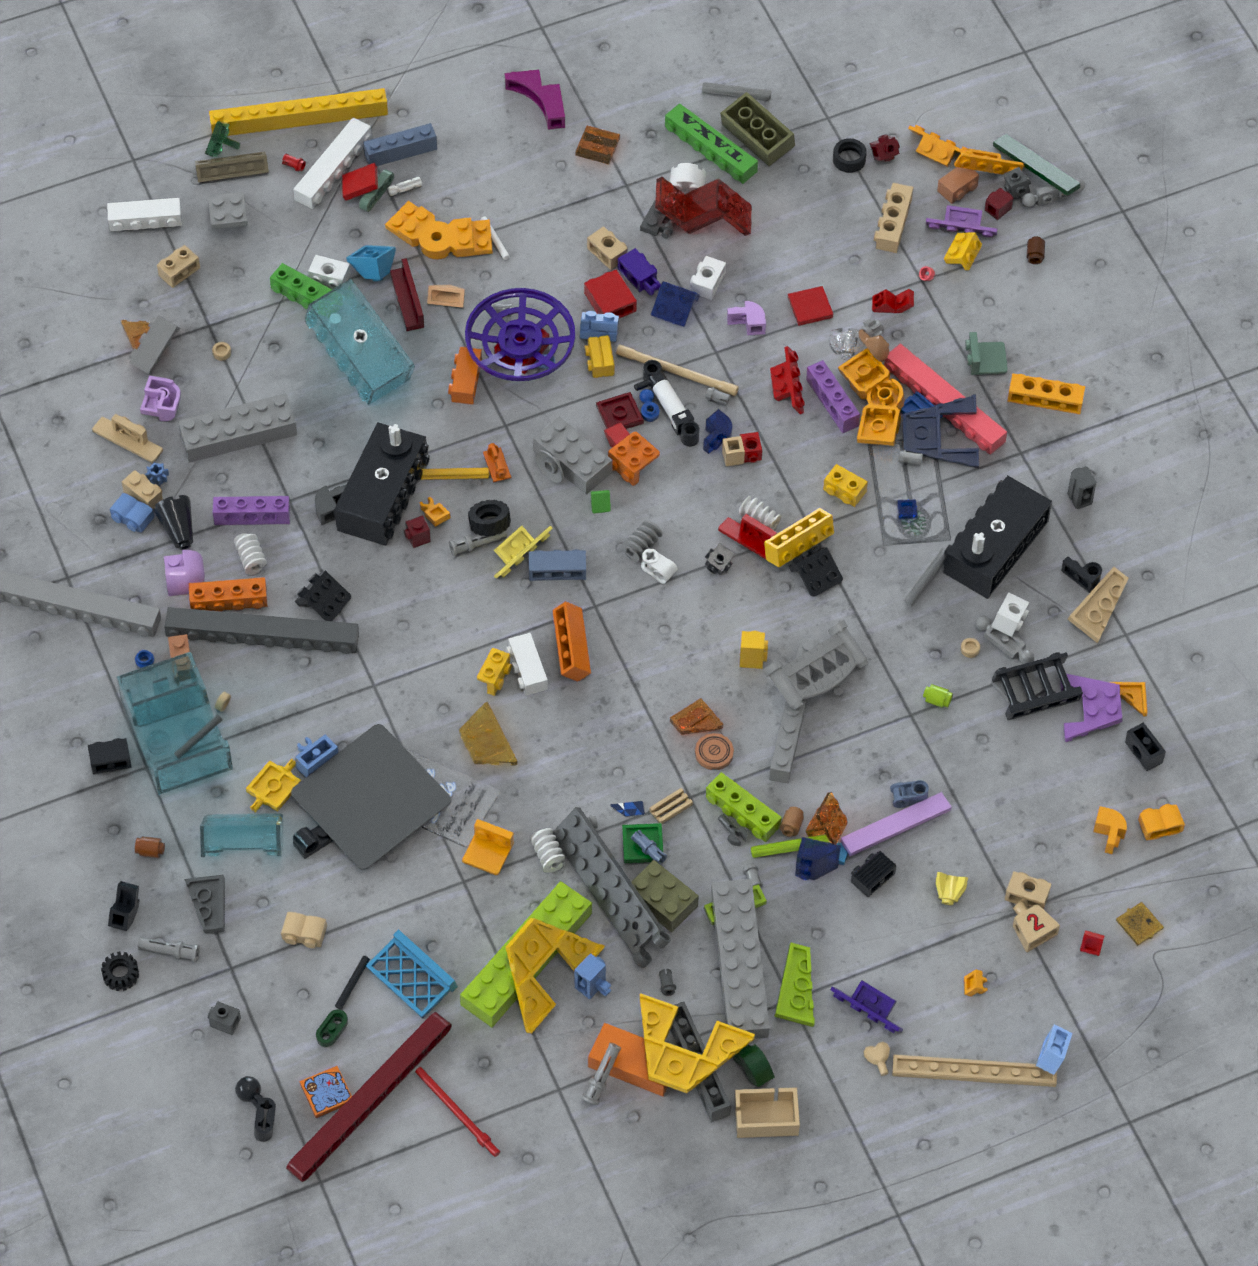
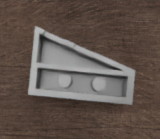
M159 315L151 319L148 325L150 327L147 334H142L139 339L140 346L138 349L134 348L129 356L131 359L129 363L148 374L152 373L162 358V354L167 346L169 347L174 334L178 333L181 329Z

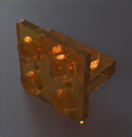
M832 792L827 793L805 832L808 837L826 834L833 846L837 844L848 821Z

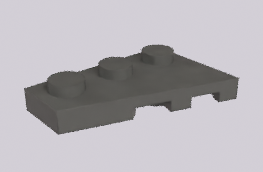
M224 875L184 879L205 934L225 931Z

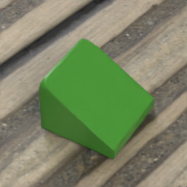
M609 490L591 492L592 513L611 511Z

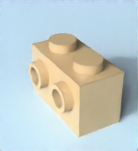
M183 245L157 264L158 276L174 288L200 269L199 257L187 246Z
M136 470L121 481L123 493L145 503L152 509L156 508V503L163 500L161 488L157 484L153 485L144 474H139Z

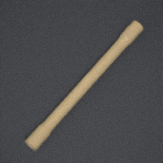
M621 344L618 345L616 355L644 364L648 360H656L661 364L664 371L712 388L715 387V389L732 396L737 395L739 389L737 385L660 360Z

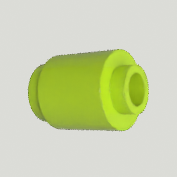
M931 684L930 687L926 686L923 697L926 698L925 702L941 708H948L953 693L949 692L948 689Z

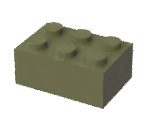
M655 860L632 881V884L658 922L671 933L698 907L699 895Z

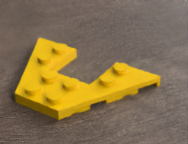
M530 918L505 948L527 1033L532 1034L556 1005L533 977L552 953L557 950L574 971L590 953L597 957L604 949V945L546 924L535 918Z
M640 993L648 1079L688 1093L755 1039V1034L716 1021L702 1055L667 1043L665 1040L677 1015L678 1006Z

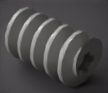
M648 520L644 521L622 543L625 554L634 562H638L640 560L639 557H642V553L649 549V547H652L654 542L659 540L658 537L663 536V532L655 523Z

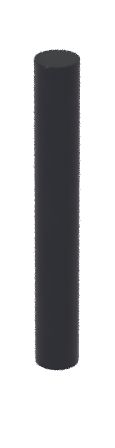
M362 956L336 1002V1008L342 1009L370 960L367 956Z

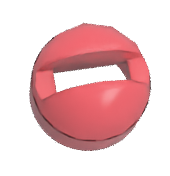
M928 266L922 267L919 271L920 279L924 281L933 280L935 275L933 268Z

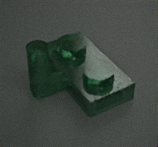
M217 121L205 151L206 155L217 157L222 151V143L237 150L239 149L240 143L227 137L229 123Z

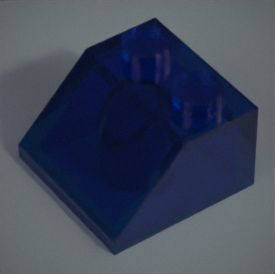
M802 837L797 854L795 876L803 880H816L837 869L841 846Z

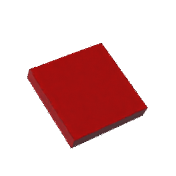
M375 163L342 175V190L345 201L378 189L377 166Z
M823 286L788 294V300L798 326L833 318L834 314Z

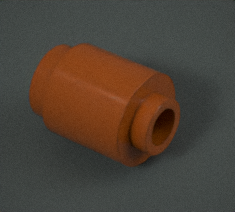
M142 836L136 839L135 853L140 856L159 858L160 854H164L165 843H162L161 838Z

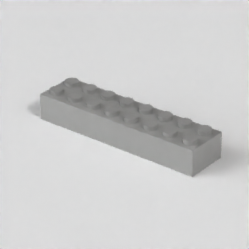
M752 879L712 882L711 897L726 1024L753 1033L755 1038H767L769 1036V1020Z

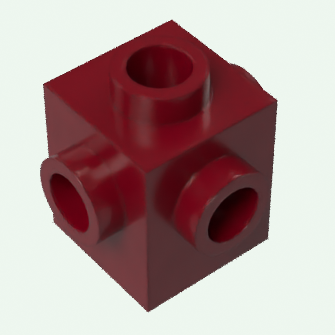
M888 134L878 137V140L869 143L874 160L890 161L895 159L894 156L900 154L898 140L895 137L888 136Z

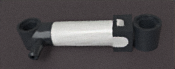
M648 360L643 366L644 381L634 384V389L639 391L650 386L672 421V428L677 436L681 434V442L688 447L697 445L699 442V425L694 422V417L690 410L685 409L662 372L661 364L656 360Z

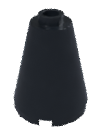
M179 495V499H173L172 496L156 503V508H153L154 513L174 546L180 548V550L190 548L193 543L190 498L186 495Z

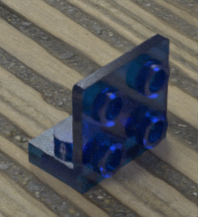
M662 281L651 316L685 327L693 302H698L700 294Z

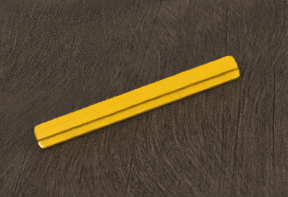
M489 468L421 469L423 470L421 480L489 478Z

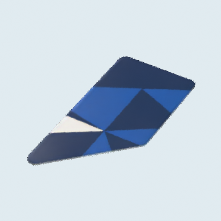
M643 801L610 805L626 817L645 814Z

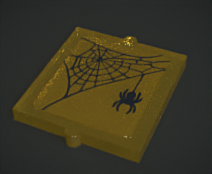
M1140 902L1131 909L1128 908L1127 912L1116 918L1118 924L1137 946L1147 939H1152L1153 935L1164 928L1143 902Z

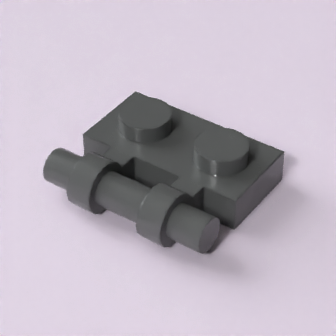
M654 200L640 225V231L657 236L660 231L663 232L662 237L667 239L673 233L675 224L680 221L682 209L676 208L674 212H670V205Z

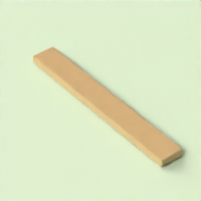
M893 1055L892 1076L1056 1087L1057 1071L1053 1075L1037 1067L1036 1064Z

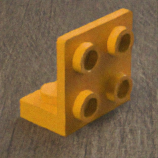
M477 819L474 824L475 835L462 858V862L491 874L499 875L514 845V832Z

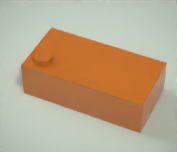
M604 1023L588 1056V1067L598 1070L609 1043H614L620 1046L621 1050L609 1076L664 1096L668 1086L648 1079L644 1038Z

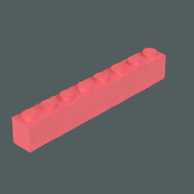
M901 343L889 352L884 362V366L889 370V373H893L902 384H906L911 388L914 394L918 391L934 406L940 403H948L955 399L966 398ZM978 407L976 414L943 415L955 428H959L968 439H972L981 450L986 451L990 455L1006 442L1007 431Z

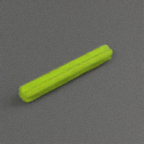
M825 834L752 846L751 854L753 858L824 847L829 845V838Z

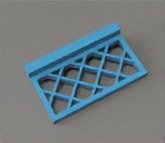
M398 929L393 934L394 938L366 967L423 1019L450 991L453 992L458 986L449 974ZM396 945L400 949V956L389 957V950ZM400 960V970H389V961ZM403 960H412L414 962V969H403ZM378 961H386V970L377 971L373 966ZM426 972L428 974V982H417V973ZM414 973V982L403 983V974ZM389 974H400V983L391 984L389 982ZM431 985H440L444 989L439 995H431ZM414 986V996L403 995V987ZM417 986H428V995L417 996ZM428 999V1006L423 1011L417 1008V1000Z

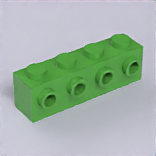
M284 263L270 276V285L274 292L286 296L290 301L301 304L307 310L314 311L322 318L325 317L329 320L330 316L336 314L343 306L341 294Z

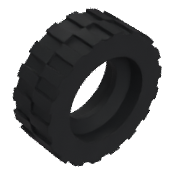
M480 501L474 504L470 511H468L470 529L480 536H495L510 527L509 507L502 501ZM488 516H497L494 519L483 520V518Z

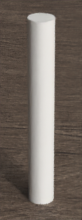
M484 216V217H482L480 220H488V219ZM490 224L492 241L502 258L508 260L510 255Z

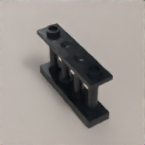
M1056 652L1047 658L1011 668L1002 667L996 670L992 681L993 683L997 681L1002 682L1010 702L1005 713L1007 720L1080 700L1083 694L1081 687L1074 688L1070 685L1063 667V663H1065L1068 657L1067 652L1061 654ZM1055 666L1064 688L1062 692L1056 693L1053 691L1044 668ZM1038 672L1046 693L1044 697L1038 698L1035 696L1026 673ZM1020 677L1028 697L1026 702L1020 703L1017 701L1009 678Z

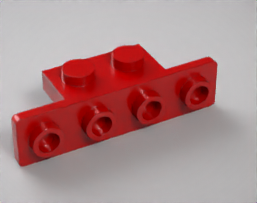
M786 346L784 347L786 362L770 368L774 399L780 401L791 396L792 407L801 415L804 413L803 406H805V402L801 394L803 387L799 379L801 375L797 364L799 358L796 351Z
M747 514L742 517L741 524L727 517L718 527V531L766 559L764 542L777 534L772 528L765 526Z

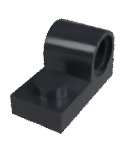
M1067 556L1063 560L1061 571L1090 593L1100 582L1102 567L1096 562H1089L1084 567H1081L1076 560H1072Z
M319 825L312 830H309L308 827H303L293 836V846L304 859L333 842Z

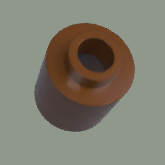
M1034 236L1027 241L1026 257L1029 263L1040 264L1045 258V240L1041 237Z

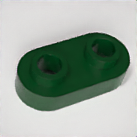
M336 1009L331 1011L317 1029L316 1040L319 1045L323 1047L332 1046L347 1027L348 1017L343 1010ZM337 1020L341 1021L340 1024H335L334 1022ZM324 1036L330 1037L327 1040L323 1039Z

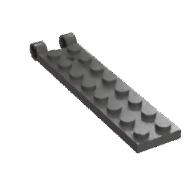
M575 807L557 826L552 835L556 836L559 846L633 953L634 962L639 967L645 968L652 961V958L644 947L653 940L659 948H664L671 941V938L664 931L582 809ZM636 922L638 923V928H637V929H635V923H636Z

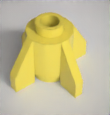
M937 872L936 887L939 895L938 899L942 900V904L953 905L957 903L966 890L968 878Z

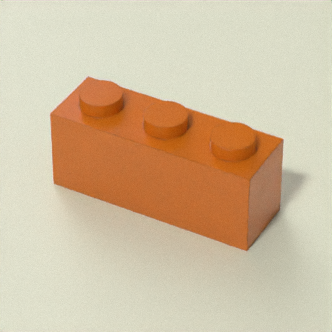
M460 347L459 354H455L454 364L456 369H452L451 379H453V384H449L448 394L451 395L452 402L474 405L480 367L471 358L467 347ZM472 348L476 357L482 361V349Z

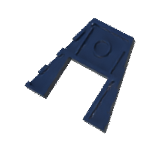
M976 394L902 414L903 451L922 453V456L979 468V448L941 449L940 415L977 413Z

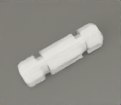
M416 177L412 180L398 183L396 186H389L387 190L389 195L393 196L398 194V192L402 193L413 189V187L422 186V181L420 177Z

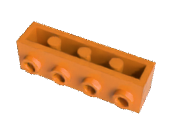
M265 577L189 583L190 608L221 612L232 609L242 610L245 608L259 609L268 607Z
M565 601L552 610L562 676L578 682L591 674L582 608Z

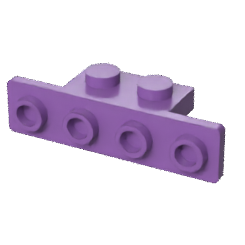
M947 205L945 220L926 218V225H929V228L932 229L944 227L947 228V231L951 232L964 230V233L977 232L982 233V236L993 237V235H997L998 231L996 228L980 226L983 210Z

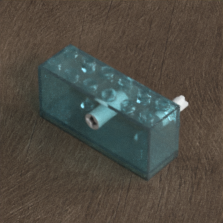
M349 279L308 305L305 315L307 326L315 331L318 341L320 343L323 342L326 346L328 355L334 357L337 361L339 370L345 372L350 385L356 387L362 401H366L370 405L410 380L415 365L352 279Z

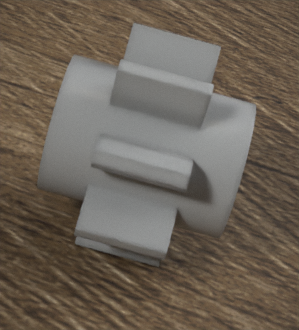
M868 319L863 322L864 326L862 329L870 337L883 334L884 328L879 320Z

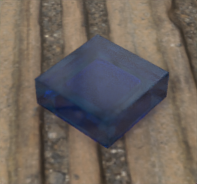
M916 499L897 500L898 519H917Z

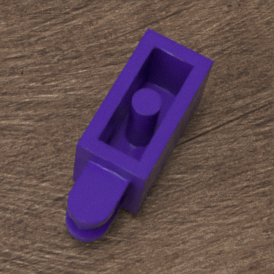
M634 248L618 258V270L639 293L645 290L652 296L656 290H662V286L657 280L658 271L656 267L647 261L643 253Z

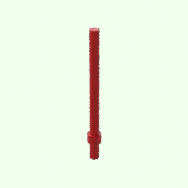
M418 1067L415 1073L477 1138V1142L482 1147H485L494 1157H497L500 1154V1150L491 1142V1138L471 1121L422 1067Z

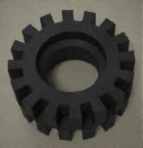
M121 951L117 952L116 956L114 953L110 954L111 958L107 956L105 958L106 962H102L101 968L106 986L109 985L112 990L115 987L116 991H120L122 987L123 991L127 990L126 986L132 988V983L136 984L137 978H139L136 959L131 954L128 956L127 952L121 955ZM118 966H125L128 969L127 974L121 977L114 976L112 972Z

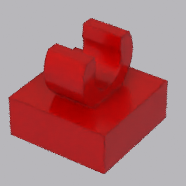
M1085 930L1080 951L1099 956L1105 936Z

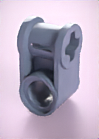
M923 780L892 784L890 791L894 796L893 806L903 808L927 799L928 784Z

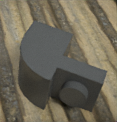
M346 485L335 487L330 491L327 486H324L316 493V515L321 525L335 520L334 509Z

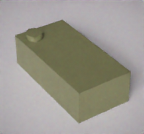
M747 92L720 113L722 125L769 167L795 146L794 133Z

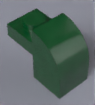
M748 1044L733 1056V1060L744 1068L748 1080L757 1087L775 1078L766 1056L756 1044L752 1046Z

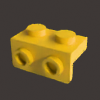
M957 233L944 257L945 263L962 264L965 270H970L982 247V243L976 233Z
M496 648L490 650L477 675V680L487 683V694L495 696L497 690H501L504 684V677L509 675L512 668L510 654Z

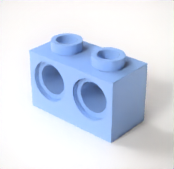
M1054 1024L1044 1039L1036 1066L1054 1075L1065 1059L1073 1033Z

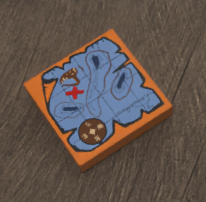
M338 1066L299 1081L315 1118L341 1108L352 1097Z

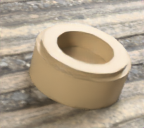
M218 342L212 348L213 356L217 360L223 361L231 356V348L225 342Z
M967 638L961 643V653L965 657L973 658L979 654L980 643L976 639Z
M224 691L217 699L215 709L224 711L231 700V695Z

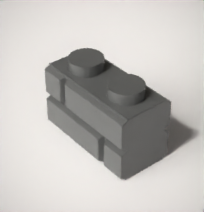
M1086 466L1074 469L1070 476L1067 494L1076 509L1092 505L1097 482L1091 476L1092 473Z

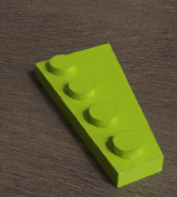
M790 943L774 1017L813 1027L815 1019L813 1017L814 1003L812 1000L813 986L811 981L810 947Z

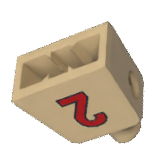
M1019 902L1014 906L1013 910L1017 916L1014 917L1013 928L1026 952L1058 935L1060 925L1039 905H1034L1028 909L1023 902Z

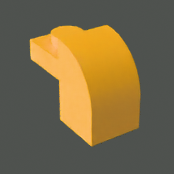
M1099 806L1093 832L1108 835L1105 853L1113 854L1114 847L1118 848L1120 839L1125 838L1127 823L1118 811Z

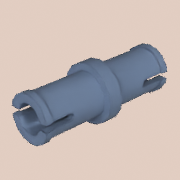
M641 830L632 835L631 839L642 848V852L645 855H649L660 865L664 863L667 855L656 846L653 840H649Z

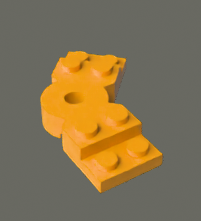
M408 200L385 224L387 230L412 247L420 244L422 253L431 259L446 258L450 252L456 257L493 254L490 219L472 221L471 217L453 219L447 224L436 221L433 213L422 206L417 207Z
M866 348L838 367L839 372L849 382L852 390L860 399H867L868 405L863 407L857 442L894 446L901 422L900 410L905 402L903 388L897 380L890 378L889 370Z

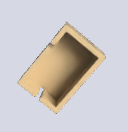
M774 1088L735 1090L737 1138L799 1136L800 1122L797 1088H778V1101H774Z

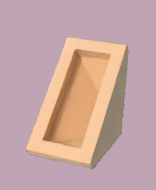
M429 285L427 304L463 308L465 289L452 285Z

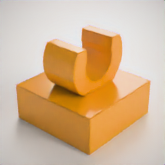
M975 969L964 976L965 995L972 997L976 993L983 994L988 991V988L983 987V984L987 982V978L983 977L981 970Z

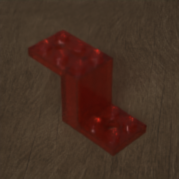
M664 177L656 179L655 208L688 234L721 219L727 221L744 236L751 234L752 205L719 178L686 194L677 189Z

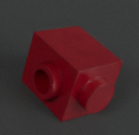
M999 188L997 191L989 194L985 202L984 211L996 220H999L1012 209L1014 197L1009 192Z
M423 515L405 521L406 529L403 530L407 541H410L413 548L431 542L430 529Z

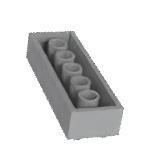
M286 393L178 420L180 435L189 463L297 435L296 421Z

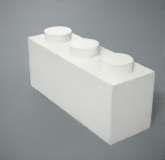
M531 633L509 638V646L506 647V651L510 654V658L512 657L513 659L512 668L514 674L518 673L519 678H517L520 690H524L525 696L548 690V680Z

